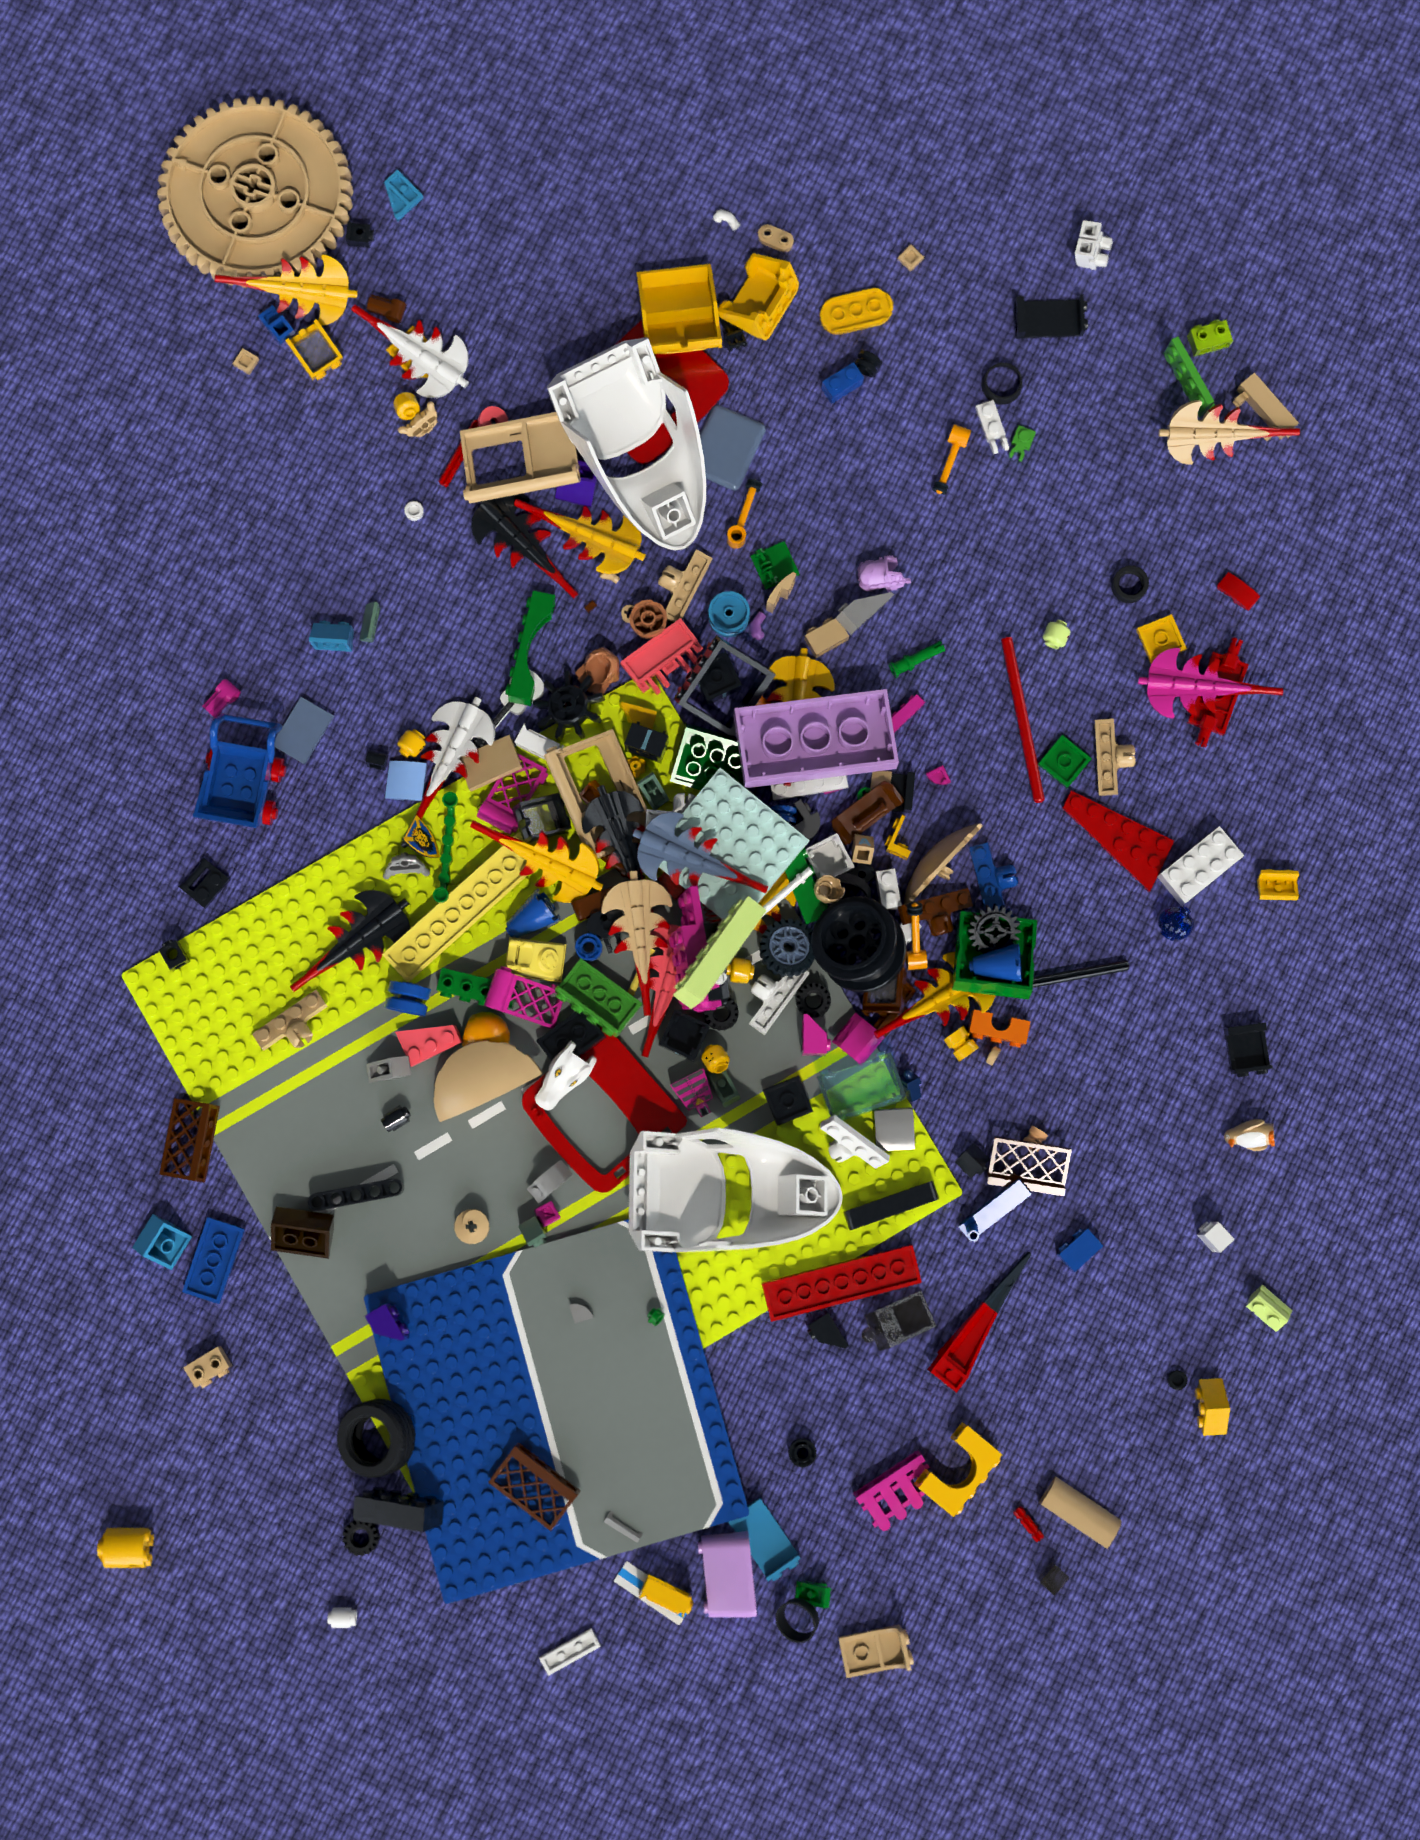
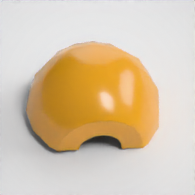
M492 1012L473 1014L467 1021L462 1047L485 1040L509 1043L510 1032L507 1023L499 1015Z

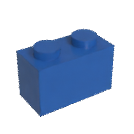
M853 362L822 381L821 389L832 404L863 385L864 376Z
M1088 1228L1078 1229L1072 1235L1074 1237L1073 1240L1069 1243L1067 1241L1058 1248L1057 1256L1072 1272H1076L1103 1247L1101 1242Z

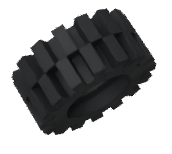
M808 983L799 990L796 996V1006L802 1015L808 1014L811 1018L823 1016L831 1004L830 993L822 984ZM811 993H816L821 998V1004L816 1008H811L806 1003V997Z
M727 999L725 1007L729 1011V1016L725 1020L716 1019L714 1010L704 1011L706 1023L711 1028L725 1031L733 1027L737 1022L739 1010L733 999Z
M354 1520L347 1525L343 1532L344 1537L342 1540L345 1543L344 1547L349 1550V1553H354L356 1556H364L375 1549L380 1539L379 1529L376 1528V1524ZM359 1529L365 1530L369 1535L367 1543L363 1545L357 1544L354 1540V1533Z

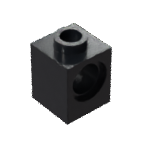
M176 940L166 941L162 944V948L159 949L160 954L171 971H175L190 962L181 944ZM176 949L178 952L177 957L170 959V951Z

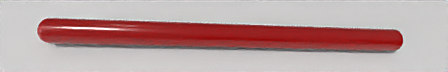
M1006 637L1001 639L1033 801L1041 803L1045 800L1016 654L1012 637Z

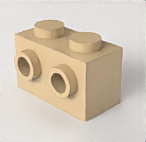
M218 1346L183 1368L194 1387L201 1386L203 1389L213 1383L212 1378L217 1375L221 1378L228 1374V1369L232 1367V1364L222 1347Z

